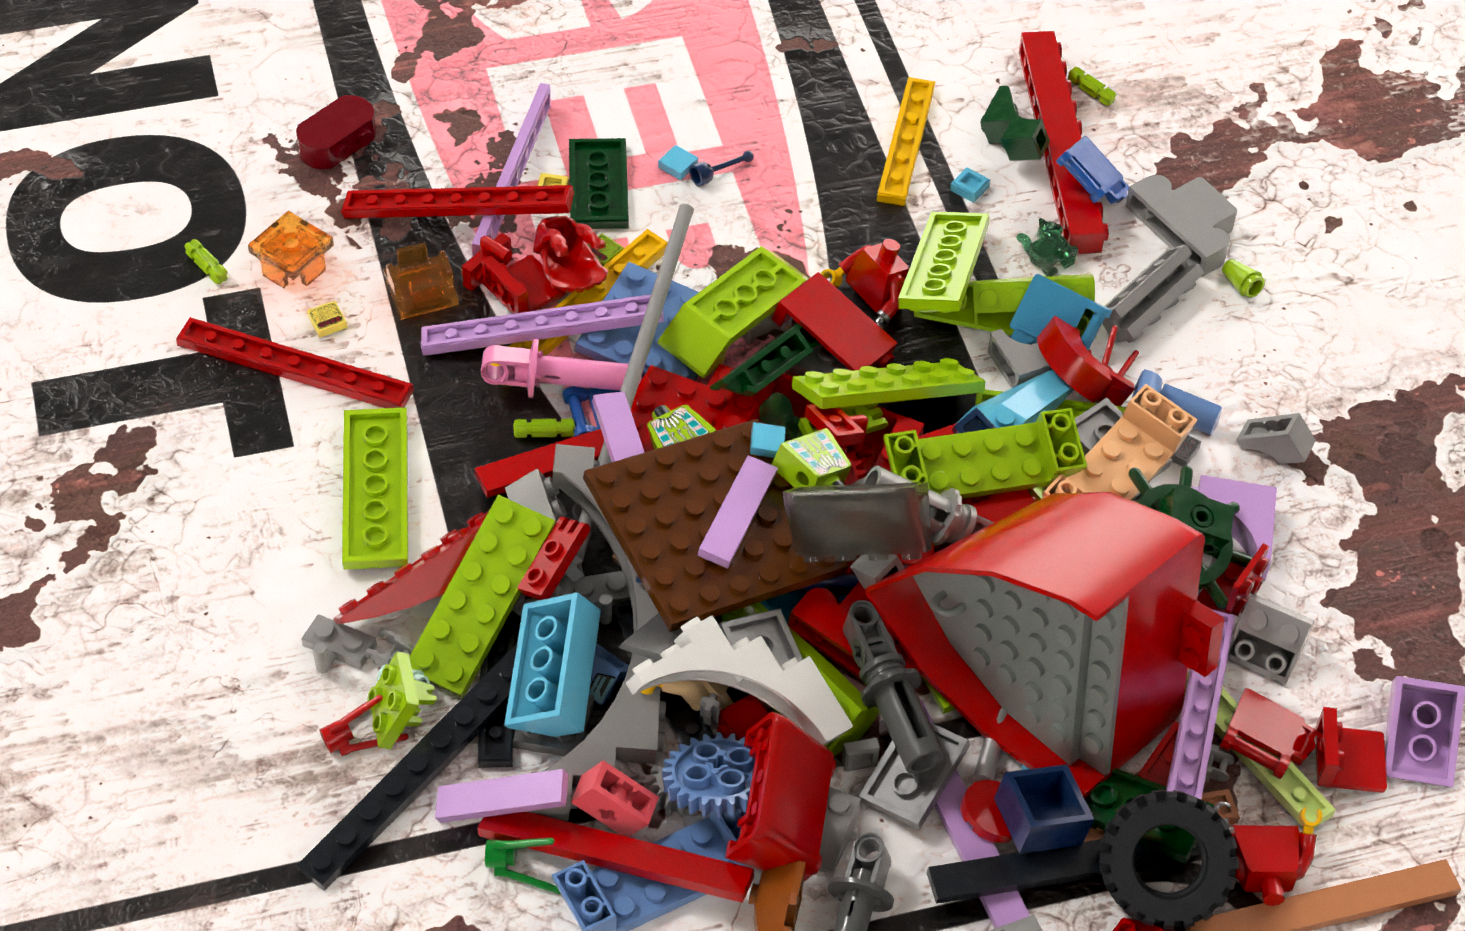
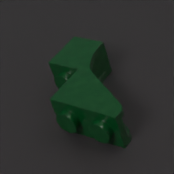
M999 86L980 121L981 129L985 133L989 144L1001 143L1010 161L1041 160L1050 143L1042 119L1020 117L1009 86Z

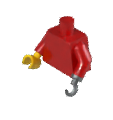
M885 239L883 243L873 246L866 245L840 262L838 269H825L821 274L826 279L832 276L830 283L836 288L842 284V276L846 274L845 281L879 315L875 322L883 328L882 323L884 321L889 322L899 310L898 297L908 274L909 266L897 255L900 244L893 239Z
M1222 801L1217 803L1213 809L1218 813L1221 806L1231 808V805ZM1306 807L1300 811L1298 817L1303 825V832H1299L1298 826H1229V819L1224 818L1237 844L1236 854L1239 858V869H1236L1235 878L1239 880L1244 891L1262 892L1263 902L1269 906L1279 905L1284 902V892L1293 890L1296 880H1300L1305 876L1313 862L1317 836L1313 833L1314 826L1318 825L1322 820V812L1319 808L1316 811L1315 822L1306 820Z

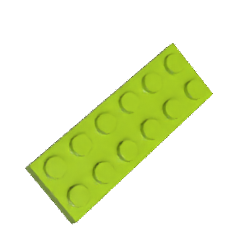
M931 211L898 297L899 309H909L914 312L939 310L942 313L960 311L989 226V213Z
M944 358L938 363L915 361L913 365L907 366L892 363L888 364L886 368L862 366L860 370L834 369L833 373L824 374L809 371L804 376H793L792 389L820 409L983 393L985 392L986 381L974 374L973 370L958 364L957 360Z
M407 407L344 410L343 570L402 567L409 563Z
M498 494L409 656L412 669L421 670L424 676L429 678L430 683L461 698L467 694L521 594L517 589L519 583L556 524L554 519Z

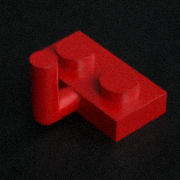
M504 233L498 235L494 240L489 236L481 237L480 251L462 265L463 286L473 291L483 284V259L492 255L500 264L507 265L512 259L510 237Z
M815 404L806 405L804 416L817 430L827 428L841 448L851 445L850 448L853 451L860 452L863 450L868 425V418L865 415L848 416L840 407L820 409Z

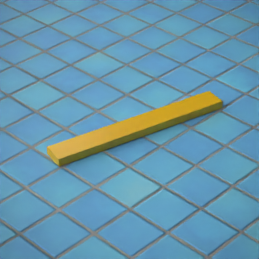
M646 229L603 266L608 269L605 281L600 285H595L591 290H584L582 293L572 292L554 308L603 301L628 262L648 269L664 255L668 242L649 229ZM570 335L539 339L538 352L542 350L543 355L547 356ZM533 340L512 343L508 347L531 349ZM497 363L490 364L492 366H501Z

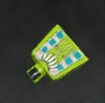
M665 405L658 406L652 412L653 420L647 424L654 449L716 431L713 426L688 405H682L672 411Z
M827 428L780 444L771 465L777 467V473L805 498L811 499L827 493L834 503H839L849 495L850 490L844 482L851 469V463Z

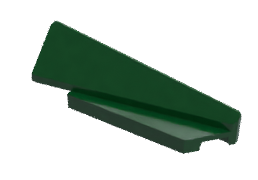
M796 323L711 385L710 389L717 391L725 389L751 397L813 352L812 348L821 344L801 325Z

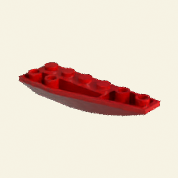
M480 512L466 521L468 527L458 531L454 529L440 538L442 544L436 545L422 553L421 558L414 563H408L394 572L395 576L385 583L382 580L366 590L367 595L357 601L354 598L338 608L340 614L333 618L335 623L344 624L380 617L411 608L443 595L488 512Z

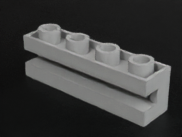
M1187 244L1165 250L1104 305L1112 310L1109 319L1105 317L1102 323L1107 333L1110 335L1112 326L1116 325L1118 327L1114 343L1126 340L1128 343L1139 339L1144 334L1142 330L1145 327L1161 319L1160 314L1164 310L1175 306L1179 302L1178 297L1181 294L1189 292L1197 285L1195 281L1204 272L1199 264L1188 266L1185 260L1192 255Z
M538 469L505 487L508 499L554 519L556 522L560 517L567 516L565 507L556 497L559 494V489L552 488V478H545ZM580 551L577 552L565 572L572 582L584 577L580 564L584 560ZM560 582L553 594L562 589Z

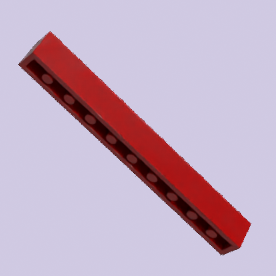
M1054 31L1021 32L1018 53L1034 119H1042L1050 139L1043 157L1059 223L1063 228L1062 236L1067 255L1102 253L1104 241H1107L1109 237L1108 225L1102 221V202L1097 201L1093 203L1089 199L1091 195L1063 165L1060 167L1056 162L1065 151L1082 139L1081 120L1076 118V100L1071 99L1072 84L1070 80L1066 79V61L1061 60V42H1057Z

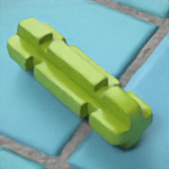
M1074 67L1069 71L1068 80L1074 85L1079 84L1078 87L1095 99L1099 98L1098 101L1105 106H1110L1115 101L1117 95L1115 91L1109 87L1105 89V84L1088 73L1085 75L1086 72L1081 68Z
M192 239L185 244L186 254L191 259H195L194 262L206 275L210 276L209 278L214 283L221 284L223 281H227L229 277L227 269L219 264V261L206 248H203V245L198 240Z
M556 418L531 419V422H527V419H516L513 424L514 436L516 438H527V435L532 434V438L557 437V434H561V437L574 436L575 423L572 418H561L559 422H557Z

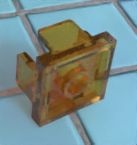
M288 210L248 244V250L251 255L260 260L263 276L284 289L289 285L288 277L295 280L300 275L301 283L309 286L325 272L324 255L334 246L332 236Z
M425 243L399 248L396 251L398 264L394 267L392 263L387 264L386 269H383L384 278L400 319L459 305L458 296L453 284L452 268L444 250L439 251L438 256L428 258Z

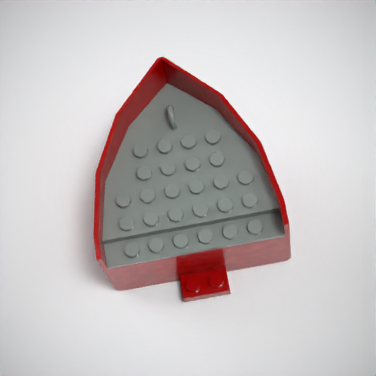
M1112 492L1050 494L876 582L865 590L867 597L919 673L985 738L993 739L1002 750L1029 769L1068 764L1084 798L1101 782L1107 780L1115 768H1121L1178 718L1182 711L1188 668L1206 677L1218 667L1225 620L1223 616L1197 601L1205 536L1175 517ZM1001 708H1003L1007 712V715L1004 718V720L998 724L997 718Z

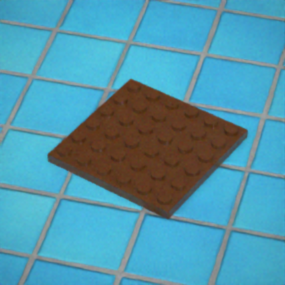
M758 419L584 471L583 480L669 632L680 629L681 626L696 617H699L700 621L712 615L716 617L846 574L847 562L813 510L808 499L779 473H776L729 568L727 569L697 556L698 550L747 456L749 455L770 465L774 460L771 457L750 454L751 429L753 422L760 423Z

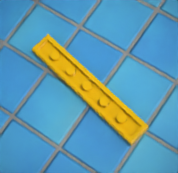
M908 77L877 193L878 202L905 206L935 90V81Z

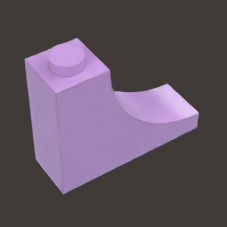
M1201 475L1198 487L1192 486L1193 489L1210 499L1224 504L1230 502H1237L1239 504V512L1233 515L1231 534L1241 545L1245 553L1253 557L1263 543L1269 546L1266 558L1270 559V562L1261 576L1264 579L1263 582H1265L1271 564L1277 487Z

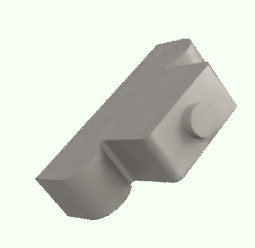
M1150 175L1129 186L1125 207L1169 248L1187 244L1192 255L1185 261L1189 266L1199 264L1204 272L1201 277L1220 268L1224 264L1230 243V236L1228 234L1233 231L1238 209L1204 178L1197 177L1175 190H1172L1169 179L1161 175Z

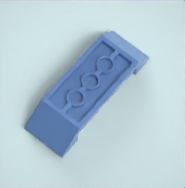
M740 809L736 810L735 817H732L728 812H723L721 818H717L715 812H710L709 817L653 842L654 844L750 867L725 858L728 841H737L740 837L741 828L737 826L738 820L746 815ZM584 860L552 874L554 883L582 931H630L707 895L603 867L590 871Z

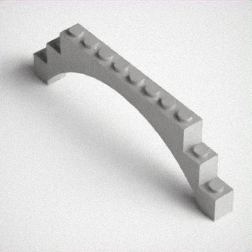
M556 444L552 488L561 489L574 500L595 522L609 542L622 568L628 586L633 611V630L635 633L659 612L643 584L636 582V576H638L583 480L585 470L600 466V461L594 460L595 448ZM632 653L626 677L614 702L602 720L566 756L543 770L564 769L568 773L566 806L527 812L568 821L570 809H577V806L572 804L571 800L581 775L604 760L619 771H621L622 762L654 764L657 752H663L664 732H658L659 721L665 720L666 701H660V690L662 691V688L656 686L655 691L650 695L642 694L641 692L632 695L626 685V682L635 674L632 669L650 658Z

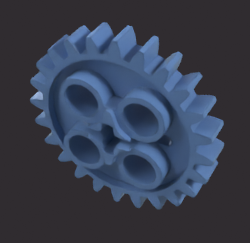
M718 732L715 739H710L707 734H703V741H698L692 737L690 738V746L682 743L678 744L679 752L670 751V759L664 760V768L662 769L664 792L669 793V801H677V808L679 809L689 806V814L702 810L704 818L710 812H715L717 818H721L723 812H728L732 817H735L737 809L746 813L755 758L749 756L750 748L744 747L745 737L738 741L735 739V733H732L726 739L723 738L721 732Z

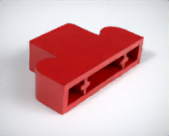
M858 582L841 604L836 603L835 596L825 588L811 589L793 608L787 625L811 646L861 679L859 676L861 669L856 664L851 647L844 636L843 625L854 602L859 600L871 602L866 595L865 589ZM882 619L887 631L892 636L897 653L901 654L906 662L905 668L916 669L913 662L910 660L902 646L899 644L891 630L888 628V626Z

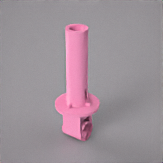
M539 339L533 340L531 349L492 345L483 352L481 365L483 380L492 385L527 387L528 398H533L534 386L539 387L540 383L620 391L629 365L627 363L544 356L542 350L538 352ZM497 363L501 366H492L490 364Z

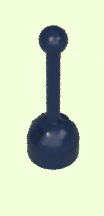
M745 151L742 156L715 166H711L706 162L695 163L690 166V177L697 187L703 186L712 181L714 172L743 161L751 162L754 159V154L751 151Z

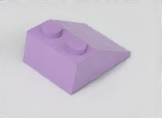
M1396 676L1392 680L1385 743L1386 777L1453 787L1465 686Z

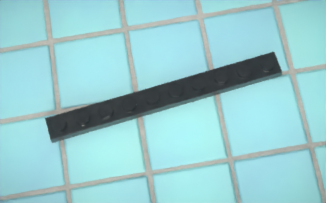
M517 644L297 864L298 871L325 891L508 705Z

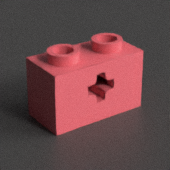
M603 760L581 775L571 803L618 834L630 837L649 825L659 796Z

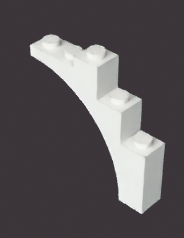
M713 615L700 621L699 617H696L681 626L680 628L683 632L674 640L675 645L660 654L662 659L655 663L651 659L640 663L632 669L635 674L626 682L632 695L653 686L675 681L699 680L732 686L763 700L824 746L853 727L810 656L800 662L794 657L780 666L762 636L752 641L745 637L731 646Z

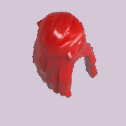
M552 216L540 221L536 229L533 252L540 254L543 261L544 274L551 282L552 288H558L571 293L575 291L582 293L584 290H591L595 285H600L606 280L608 275V269L601 265L587 243L590 244L592 249L596 250L603 249L606 245L605 241L599 239L589 225L576 223L567 216Z

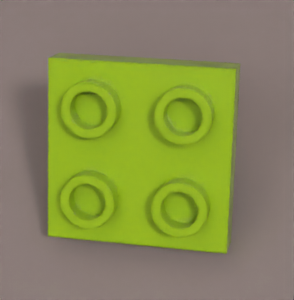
M395 653L390 663L384 666L382 675L376 685L371 687L368 693L367 702L378 695L383 696V700L371 708L373 716L372 729L376 733L378 747L391 749L405 727H419L423 722L421 717H416L421 711L419 705H433L437 700L435 695H430L435 690L433 685L414 679L410 657L407 653Z

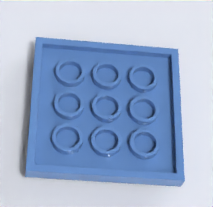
M628 262L603 301L650 295L658 274ZM673 280L671 281L663 306L664 322H660L657 325L641 380L650 365L694 381L697 380L699 375L660 346L658 340L682 305L698 294V291ZM641 325L582 333L576 342L575 351L597 361L629 364Z

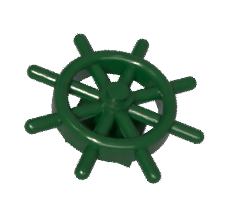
M1188 465L1183 466L1180 470L1179 484H1163L1154 488L1151 487L1139 468H1131L1128 475L1142 495L1136 501L1137 503L1175 517L1205 536L1203 553L1212 556V561L1208 569L1202 562L1198 590L1205 588L1216 606L1222 610L1226 609L1228 598L1215 580L1224 573L1229 563L1246 568L1253 558L1250 555L1233 550L1231 534L1233 515L1239 512V504L1237 502L1224 504L1210 499L1201 492L1191 488L1193 469Z

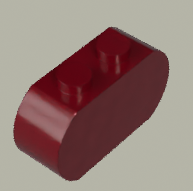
M344 95L298 124L296 136L301 160L306 165L315 169H331L362 147L367 146L376 137L375 115L372 104L360 96Z

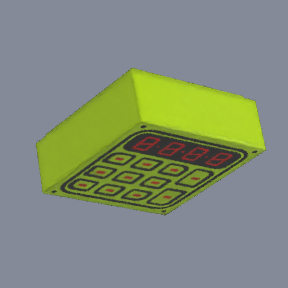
M601 233L598 237L605 241L606 247L596 250L592 249L590 244L588 246L601 265L604 266L622 251L624 247Z

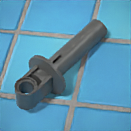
M865 833L855 840L845 877L832 878L828 883V892L841 902L833 931H867L872 912H885L893 907L894 898L884 889L892 860L882 838L875 833ZM878 852L875 857L866 859L870 853Z

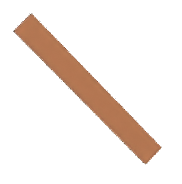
M1447 859L1286 897L1283 903L1275 906L1261 903L1216 914L1206 921L1204 919L1194 923L1195 926L1185 929L1186 931H1312L1459 895L1461 887Z

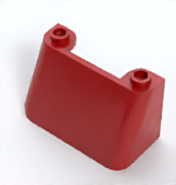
M770 712L746 731L744 747L750 748L749 756L755 758L746 815L741 817L737 824L741 828L740 837L737 841H728L725 858L761 871L796 861L806 862L804 881H806L812 874L818 873L822 864L820 848L830 780L836 769V760L833 759L832 751L790 719L778 713Z

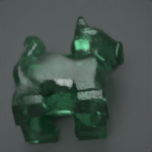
M1039 218V228L1036 233L1038 240L1031 242L1030 237L1024 233H1018L1016 239L1022 244L1027 255H1029V260L1039 267L1046 276H1052L1059 271L1056 267H1053L1058 261L1065 269L1074 265L1078 248L1069 245L1067 240L1061 235L1063 232L1061 224Z

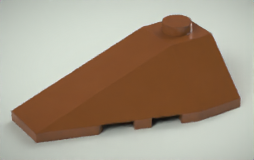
M796 861L762 871L759 884H752L748 904L754 905L753 922L755 931H794L802 900L806 862Z

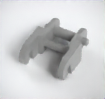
M381 628L378 635L382 638L385 635L387 636V642L392 644L387 654L384 653L382 655L373 649H367L364 655L367 659H370L372 656L374 658L373 663L382 667L390 663L395 649L410 656L414 648L412 645L403 642L404 637L387 628Z
M1214 744L1211 745L1205 781L1209 782L1211 778L1219 782H1226L1229 779L1226 769L1228 765L1234 763V757L1229 753L1219 751V746ZM1213 761L1220 763L1219 769L1212 767Z

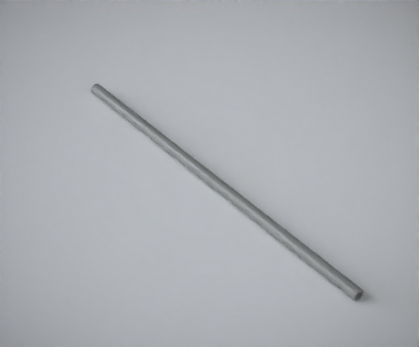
M681 204L679 206L620 392H625L630 410L694 212V208L688 204ZM605 440L598 458L600 466L611 463ZM582 509L579 522L590 525V532L579 549L584 559L595 522ZM565 574L560 581L562 589L556 592L554 597L572 594L576 581L572 582Z

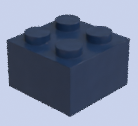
M1068 764L1005 772L994 797L1019 854L1082 845L1094 821V817Z

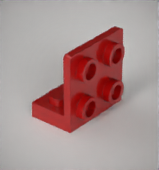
M492 255L482 260L483 285L512 314L536 311L566 294V291L551 287V282L544 274L543 265L533 255H528L508 267L503 263L500 264Z
M1263 543L1246 568L1229 563L1224 573L1215 580L1228 598L1226 609H1219L1205 588L1197 596V601L1212 610L1240 617L1248 602L1247 597L1249 594L1256 595L1264 579L1261 576L1270 562V559L1266 558L1269 546Z
M1323 707L1315 727L1317 786L1384 793L1387 789L1384 733L1380 731L1343 728V723L1337 722V708Z

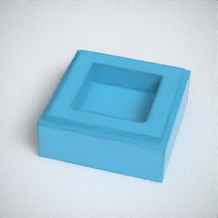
M675 145L658 160V168L682 180L689 173L690 166L698 163V157Z
M966 167L951 183L950 191L974 203L990 187V179Z
M753 422L750 454L775 458L780 444L785 441V427Z

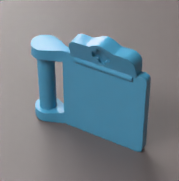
M1036 274L1010 323V328L1014 330L1011 338L1024 344L1032 345L1037 343L1038 335L1054 316L1076 328L1087 308L1094 311V314L1081 340L1089 351L1105 317L1109 319L1112 310L1040 274Z

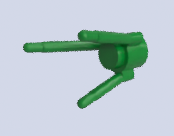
M553 838L514 841L487 840L485 867L494 868V876L508 877L546 891L561 894L557 886L508 869L509 865L515 866L517 849L552 845L555 842Z

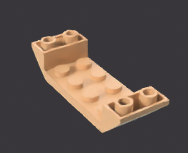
M1145 384L1129 401L1122 417L1085 455L1087 468L1069 477L1060 474L1043 492L1042 496L1046 497L1053 493L1112 492L1133 501L1140 492L1128 475L1129 470L1133 467L1139 468L1150 483L1172 458L1196 424L1197 419Z

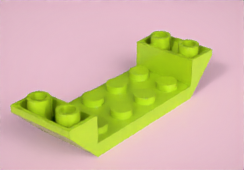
M760 246L685 302L659 338L658 344L704 379L716 370L719 364L724 363L727 348L773 313L780 300L809 278L776 253Z
M1072 408L1040 412L1036 422L923 439H918L916 430L884 434L883 436L891 472L938 494L948 491L950 488L957 489L962 499L1051 485L1060 474L1069 477L1087 468ZM896 491L897 497L923 504Z

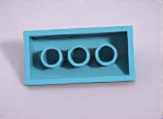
M578 592L523 605L504 726L507 728L553 737L584 732L601 610Z

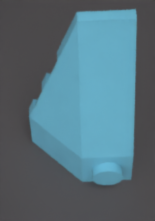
M1051 369L972 407L960 420L977 407L996 428L1034 423L1040 412L1055 410L1074 389Z

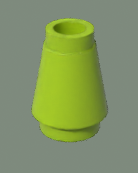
M1229 259L1222 267V273L1225 274L1241 296L1253 298L1263 290L1265 280L1262 278L1261 272L1235 259Z

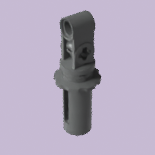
M866 600L856 601L849 609L843 625V633L851 647L854 660L861 669L859 676L862 682L867 685L861 692L862 702L867 708L878 707L906 771L910 774L928 771L937 766L944 759L945 754L915 691L922 683L920 673L917 669L905 668L906 662L903 656L897 653L892 636L887 631L880 614L873 604Z

